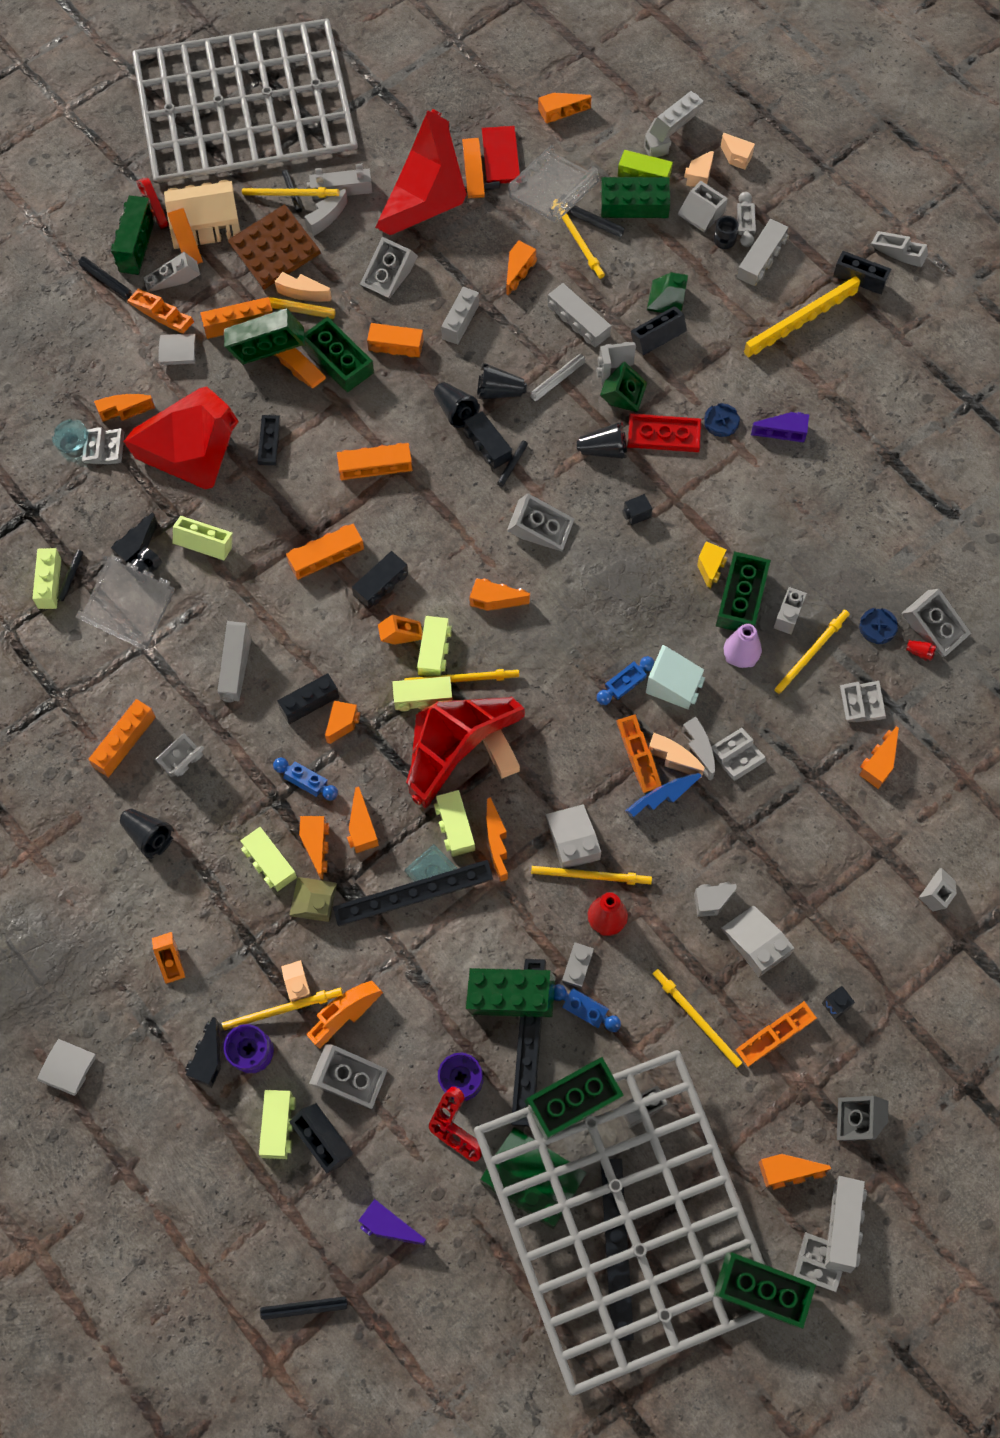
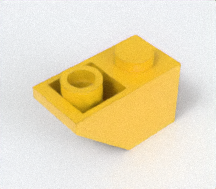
M705 542L699 555L697 566L707 587L711 588L713 583H717L721 575V572H719L720 567L724 568L728 559V557H725L727 549Z

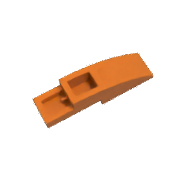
M369 981L343 993V996L334 999L317 1014L320 1021L306 1035L321 1049L349 1019L355 1022L383 994L382 990L373 981Z

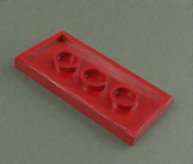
M515 126L482 128L487 183L497 181L500 184L520 182Z
M630 414L627 448L699 453L701 418Z

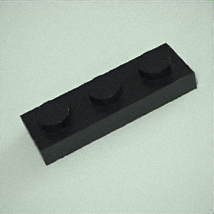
M262 415L258 465L276 466L280 415Z

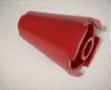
M605 893L594 900L588 909V922L591 928L603 936L618 934L625 927L628 920L626 906L615 893Z

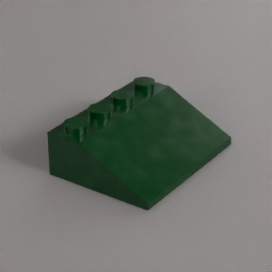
M514 1127L496 1155L531 1142L534 1139ZM538 1148L496 1164L504 1188L546 1172ZM548 1149L554 1168L569 1163L568 1160ZM579 1168L558 1176L566 1200L573 1198L587 1172ZM486 1169L480 1179V1183L496 1193L489 1171ZM550 1180L507 1196L509 1202L528 1214L558 1204ZM560 1212L539 1221L554 1230L563 1214Z

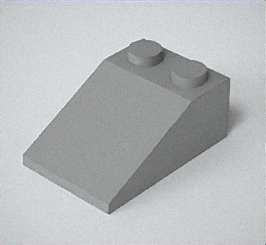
M382 237L360 285L390 299L411 272L418 255L412 250Z
M526 494L518 500L507 531L523 540L563 551L574 518L538 498Z
M940 589L926 591L901 613L914 631L926 642L936 646V651L942 657L948 655L971 634Z
M584 804L546 814L562 869L600 860V846Z
M754 905L721 928L758 977L790 956L794 950V947L785 935Z
M325 1045L309 1084L372 1109L388 1069L337 1046Z

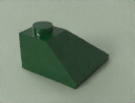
M670 272L652 281L647 311L663 313L675 306L682 312L688 275Z
M623 362L605 380L600 396L611 406L637 412L648 382L626 362Z

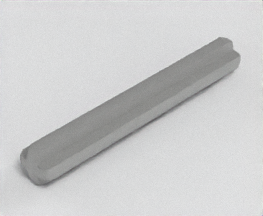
M578 354L531 391V399L534 401L539 400L585 363V357L582 354Z

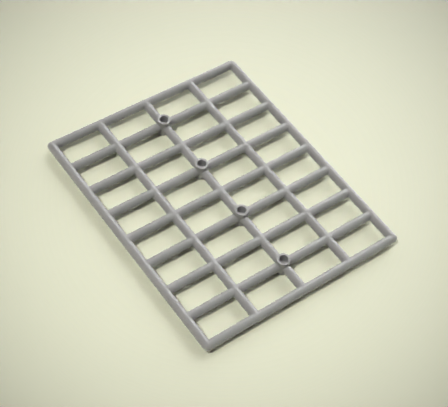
M327 18L138 49L132 52L152 176L155 183L338 153L358 148L330 21ZM324 26L329 49L312 52L307 29ZM301 30L305 53L288 56L283 33ZM277 34L281 57L264 60L259 37ZM253 38L257 61L240 64L235 41ZM229 42L233 65L216 68L211 44ZM205 46L209 69L192 72L187 48ZM181 50L185 73L167 76L163 52ZM157 54L161 77L143 80L139 56ZM331 56L336 80L321 83L317 77L314 59ZM307 60L311 84L294 87L290 63ZM283 64L288 88L272 91L271 87H269L266 67ZM259 68L263 85L262 93L246 95L241 71ZM235 72L239 96L223 99L217 75ZM211 76L214 101L197 103L193 79ZM187 80L191 104L174 107L169 83ZM162 84L166 103L164 109L148 112L144 87ZM338 87L343 111L325 114L321 96L322 89ZM312 91L315 95L319 116L301 118L296 94ZM290 95L295 120L277 122L273 98ZM264 99L267 105L270 124L252 127L248 102ZM241 103L246 128L228 131L224 114L225 106ZM215 108L218 112L221 132L203 135L199 110ZM192 111L197 136L178 139L175 122L176 114ZM167 116L172 140L154 143L150 118ZM345 118L351 143L333 146L327 121ZM321 122L326 147L308 150L303 125ZM296 127L301 152L283 155L278 129ZM272 131L277 156L259 159L254 133ZM247 135L252 160L234 163L229 138ZM223 139L227 164L209 167L205 142ZM198 143L202 169L184 172L180 146ZM173 147L178 173L159 176L155 150Z
M678 1050L613 1074L616 1082L626 1079L634 1102L595 1117L590 1115L583 1122L565 1129L546 1141L527 1107L479 1125L474 1129L545 1329L571 1396L585 1392L765 1317L752 1311L729 1321L721 1299L713 1296L716 1286L707 1264L724 1258L726 1252L737 1253L747 1248L750 1249L754 1261L764 1265L765 1263L682 1054ZM675 1060L683 1083L642 1098L634 1076ZM687 1091L695 1114L654 1129L646 1106ZM638 1110L646 1133L604 1148L597 1126ZM527 1117L535 1140L492 1156L484 1133ZM699 1122L708 1144L666 1160L658 1137ZM589 1130L597 1152L554 1168L546 1145L581 1131ZM650 1141L659 1164L619 1180L616 1179L608 1157ZM538 1148L546 1172L504 1188L496 1164ZM712 1153L720 1176L679 1192L670 1169ZM600 1160L608 1183L566 1200L558 1176ZM662 1172L671 1195L629 1212L621 1189ZM550 1180L558 1204L515 1220L507 1196ZM724 1184L733 1207L691 1224L682 1200ZM610 1192L613 1193L621 1215L578 1232L570 1208ZM675 1204L683 1227L642 1244L632 1220ZM562 1212L570 1236L527 1252L519 1228ZM737 1216L745 1239L704 1256L695 1232ZM624 1224L632 1247L590 1264L582 1240ZM687 1236L695 1260L653 1276L645 1255L646 1252ZM574 1244L582 1268L539 1285L531 1261ZM636 1256L645 1280L602 1297L594 1273ZM699 1268L708 1292L666 1309L657 1285ZM586 1276L594 1301L551 1318L543 1293ZM649 1289L657 1309L656 1313L615 1330L606 1306ZM712 1300L721 1325L678 1342L670 1321L671 1318ZM598 1309L607 1334L563 1351L555 1326ZM662 1322L670 1346L627 1363L619 1338ZM610 1343L619 1367L575 1385L567 1360Z

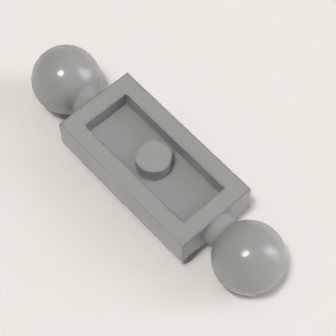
M742 192L738 198L739 203H737L738 235H742L740 238L741 244L744 247H749L753 244V235L756 233L755 204L751 203L752 196L749 192Z

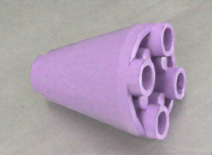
M744 624L739 627L726 640L724 645V655L727 663L740 668L753 667L762 653L757 630L751 624Z

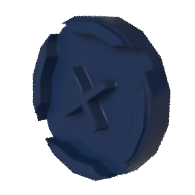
M724 403L709 407L704 417L705 428L709 433L718 437H727L734 434L740 422L737 410Z
M871 608L861 617L859 628L863 637L869 642L884 644L891 641L896 635L898 622L893 613L887 609Z

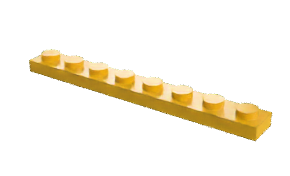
M857 276L851 278L746 342L744 354L747 357L758 354L766 346L773 345L776 340L786 337L794 329L801 328L804 323L814 320L817 315L827 312L832 306L840 304L848 296L855 295L858 291L860 279Z

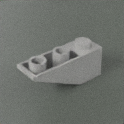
M183 252L145 276L144 281L147 291L152 292L188 283L199 276L200 271L197 261Z

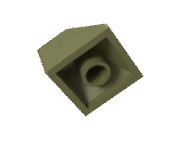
M297 877L290 916L330 922L337 883Z

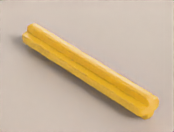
M269 298L271 307L281 310L287 308L290 312L324 318L329 317L330 319L335 318L336 311L333 308Z

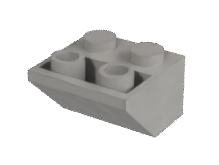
M700 181L689 192L678 215L705 233L725 213L728 198Z

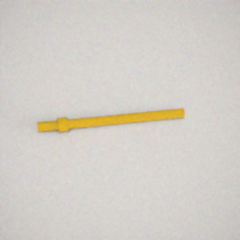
M318 187V189H242V195L318 196L319 198H326L327 196H339L340 194L339 189H327L326 187Z
M559 200L554 201V207L587 258L588 265L595 271L599 279L603 278L605 274L600 268L598 259L592 255Z
M843 610L836 619L829 623L828 629L774 689L776 693L781 694L832 634L838 632L842 627V623L850 615L847 610Z
M496 669L495 672L405 678V680L450 676L451 682L491 679L503 681L504 678L519 677V670L504 671V669Z
M532 866L531 874L627 882L628 885H635V883L651 885L652 882L651 876H640L629 872L628 874L539 866Z
M657 969L653 976L662 984V989L667 994H671L732 1064L738 1068L743 1062L675 988L674 982L668 980Z
M341 987L327 992L323 990L307 998L223 1022L222 1026L225 1031L239 1025L249 1024L316 1003H327L329 999L343 996V990Z

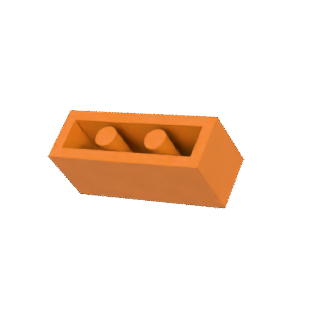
M371 323L367 338L368 351L420 357L424 340L423 330Z

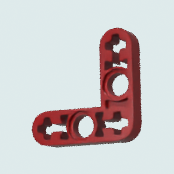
M142 178L137 180L136 183L140 193L150 200L159 228L168 227V221L150 179Z
M450 1087L442 1096L429 1122V1130L465 1158L476 1162L483 1156L477 1139L453 1123L464 1101V1094L459 1088ZM442 1108L447 1109L450 1113V1116L446 1115L443 1112ZM453 1134L457 1135L461 1142L456 1141Z

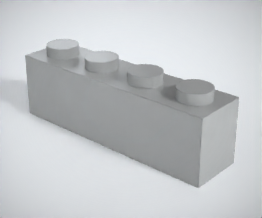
M690 91L660 114L649 132L661 142L665 141L696 116L703 100L696 93Z
M770 219L740 264L737 278L753 286H756L758 281H762L766 273L765 270L767 268L770 269L773 263L774 256L777 257L779 255L781 245L786 244L789 238L787 234L789 227Z
M564 283L548 294L547 305L549 309L553 312L555 311L562 321L567 322L576 333L583 336L587 343L596 348L610 337L611 325Z
M838 1176L834 1182L825 1259L826 1268L851 1273L859 1266L860 1254L857 1251L863 1237V1233L860 1232V1224H863L865 1211L862 1210V1202L865 1203L867 1190L864 1189L865 1181Z

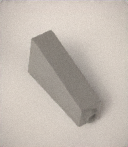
M227 621L217 691L220 699L225 702L240 700L252 640L247 624L242 622Z

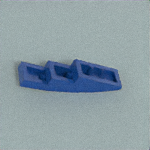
M694 773L666 783L641 797L626 809L625 812L630 817H634L645 806L650 810H654L665 799L668 802H674L702 775Z

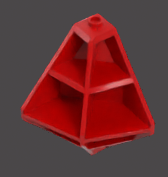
M434 109L432 111L427 110L409 156L375 228L393 235L463 203L467 194L449 130V121L441 117L442 113Z
M206 386L197 389L135 427L123 442L135 459L200 488L209 489L215 486L231 433L239 421L231 408Z
M511 696L438 701L421 710L415 719L412 764L406 781L409 793L412 795V800L418 806L422 805L426 809L456 765L489 734L520 721L525 716V708Z

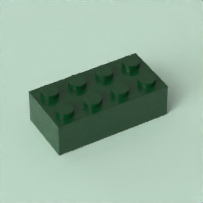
M669 177L601 178L602 218H669Z
M129 195L127 202L124 203L123 216H120L119 229L115 232V242L111 245V254L114 256L115 265H117L120 273L139 275L155 223V217L149 198Z
M287 308L224 329V347L242 365L305 345L304 327Z
M326 317L304 333L305 345L302 348L347 393L374 374L373 360L329 317Z
M734 551L716 627L736 631L744 624H751L755 627L771 562L770 559Z
M470 968L466 1010L471 1015L552 1017L555 976L551 970Z
M601 1057L526 1098L524 1102L546 1141L616 1102L624 1095L605 1060Z
M726 1252L713 1296L790 1326L804 1329L816 1284L733 1252Z

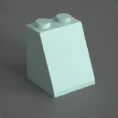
M662 645L648 677L646 693L689 710L691 703L695 704L697 700V688H702L705 677H703L704 669L667 646Z

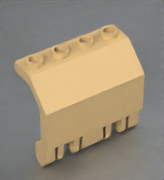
M221 180L215 184L203 183L202 186L196 187L189 185L184 189L170 188L164 192L167 213L184 208L197 245L196 231H198L200 245L215 243L214 228L217 242H221L222 239L219 229L226 228L228 239L232 237L230 226H232L233 236L241 232L232 181ZM168 217L174 249H179L180 247Z

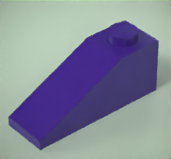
M790 412L753 422L751 435L804 443L808 431L809 414Z
M375 1199L358 1220L362 1224L360 1229L369 1236L373 1233L377 1237L419 1245L427 1243L424 1237Z

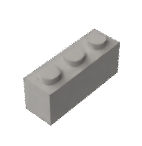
M462 287L441 326L443 340L459 344L479 307V292Z

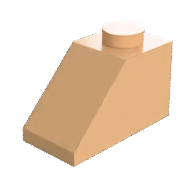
M723 133L721 149L729 164L745 170L753 156L755 144Z
M713 151L692 160L690 167H686L684 178H687L686 186L695 187L700 181L707 184L713 161Z
M301 960L281 966L290 1001L293 1002L310 997L311 992Z

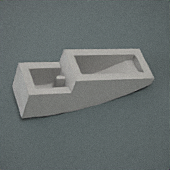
M345 189L339 191V196H330L316 203V210L304 216L306 228L313 236L327 228L343 211L347 204Z
M878 231L871 243V246L880 252L910 265L922 267L928 256L927 245L911 242L909 236Z
M694 717L683 724L681 732L689 741L687 750L705 767L703 773L709 780H712L715 774L712 747L705 730L698 719Z

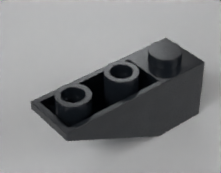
M153 512L149 516H145L137 526L131 528L124 537L115 541L111 547L114 556L125 567L133 559H137V554L143 547H148L158 524Z
M212 1017L211 1022L208 1021L203 1031L205 1033L202 1041L199 1040L194 1050L196 1054L193 1060H189L185 1072H187L186 1076L190 1080L210 1088L213 1087L221 1070L219 1022L215 1017Z

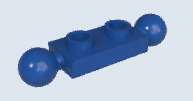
M649 656L643 657L639 666L632 662L605 683V687L608 690L598 692V703L607 705L611 702L612 696L618 700L647 677L644 671L652 670L655 663L654 659Z
M282 757L275 759L273 762L274 770L278 773L285 772L283 778L316 797L322 792L323 797L328 801L337 798V788L333 785L326 786L328 780L297 762L289 766L288 761Z
M555 985L554 1000H564L565 1003L562 1008L597 1028L600 1027L601 1023H604L605 1028L610 1032H616L620 1029V1019L614 1015L608 1017L606 1015L609 1010L607 1007L574 988L568 994L563 985Z

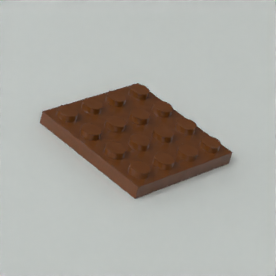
M285 204L228 239L230 246L263 290L274 284L282 272L290 274L321 254L320 249Z

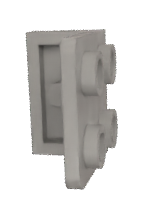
M634 342L600 346L596 372L597 377L601 378L602 385L610 376L611 368H617L623 362H626L629 366L633 365L636 349Z
M183 733L155 761L170 777H178L189 769L187 765L190 762H196L204 755L202 751L205 748L203 746L197 747Z

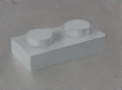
M574 942L562 979L563 983L582 988L594 948Z

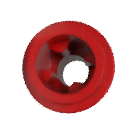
M909 640L906 651L925 661L927 659L932 661L936 646L930 642Z

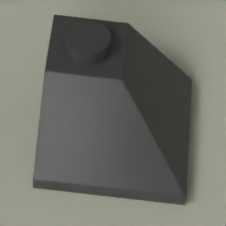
M876 1096L838 1098L837 1141L875 1140L888 1123L889 1101Z

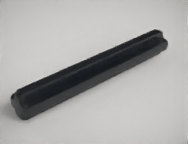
M566 202L563 206L566 213L618 237H622L625 228L569 202Z
M82 256L78 259L81 267L123 298L128 299L132 295L129 288L88 258Z
M336 1297L266 1306L260 1308V1318L266 1320L347 1309L348 1303L346 1297Z

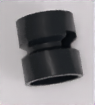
M723 216L716 223L714 243L721 249H729L736 243L739 223L734 217Z
M143 547L137 554V559H133L127 566V570L136 579L146 583L152 576V571H156L162 564V560L152 550Z

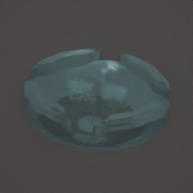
M72 419L61 422L54 430V437L52 435L53 444L59 451L64 453H72L79 450L88 439V431L85 425L80 420L73 421Z

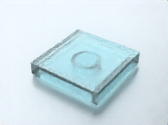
M433 844L411 863L404 872L415 882L458 868Z

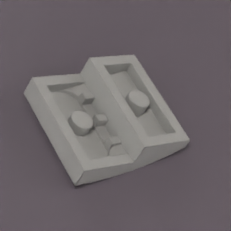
M195 333L160 335V365L195 364Z
M102 427L86 430L82 461L90 464L121 463L125 432L122 428L105 431Z
M879 681L864 684L854 682L840 685L847 722L886 719Z
M743 728L711 746L714 756L734 781L766 762V757L754 745L753 739Z
M58 1039L49 1053L37 1080L75 1096L86 1080L85 1075L95 1061L96 1054Z
M805 1232L793 1276L836 1292L842 1271L825 1267L828 1240Z

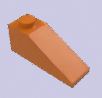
M356 787L348 829L350 836L347 837L350 848L354 847L356 853L379 846L359 787Z

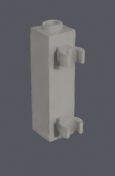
M355 164L356 170L323 174L322 168H316V174L309 175L310 182H307V189H318V187L339 189V191L345 189L347 196L372 193L370 168L363 169L362 164ZM312 196V200L323 199L318 196Z

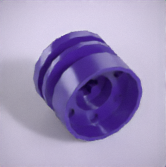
M243 1024L233 1028L227 1034L224 1041V1054L226 1059L240 1071L258 1073L271 1063L274 1055V1046L271 1039L258 1027L251 1024ZM253 1047L255 1051L249 1054L247 1052V1049H251Z
M453 1053L440 1064L438 1082L444 1093L450 1087L459 1088L464 1094V1101H468L476 1097L481 1091L484 1082L483 1072L478 1061L471 1055ZM462 1073L463 1076H467L464 1079V1083H460L459 1080L456 1081L459 1078L458 1074Z

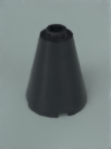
M482 364L481 370L484 372L479 375L477 399L521 397L522 393H526L527 383H524L523 378L489 364Z
M442 382L435 387L434 396L453 427L463 428L465 420L479 413L480 404L474 396L446 382Z
M615 423L580 436L576 442L578 452L581 451L582 455L626 458L627 456L624 454L627 453L625 432L621 433V428L624 427L623 423Z
M128 809L122 812L120 816L121 826L146 858L152 859L155 854L161 855L169 847L173 840L171 833L172 831L174 832L173 827L169 823L135 809Z

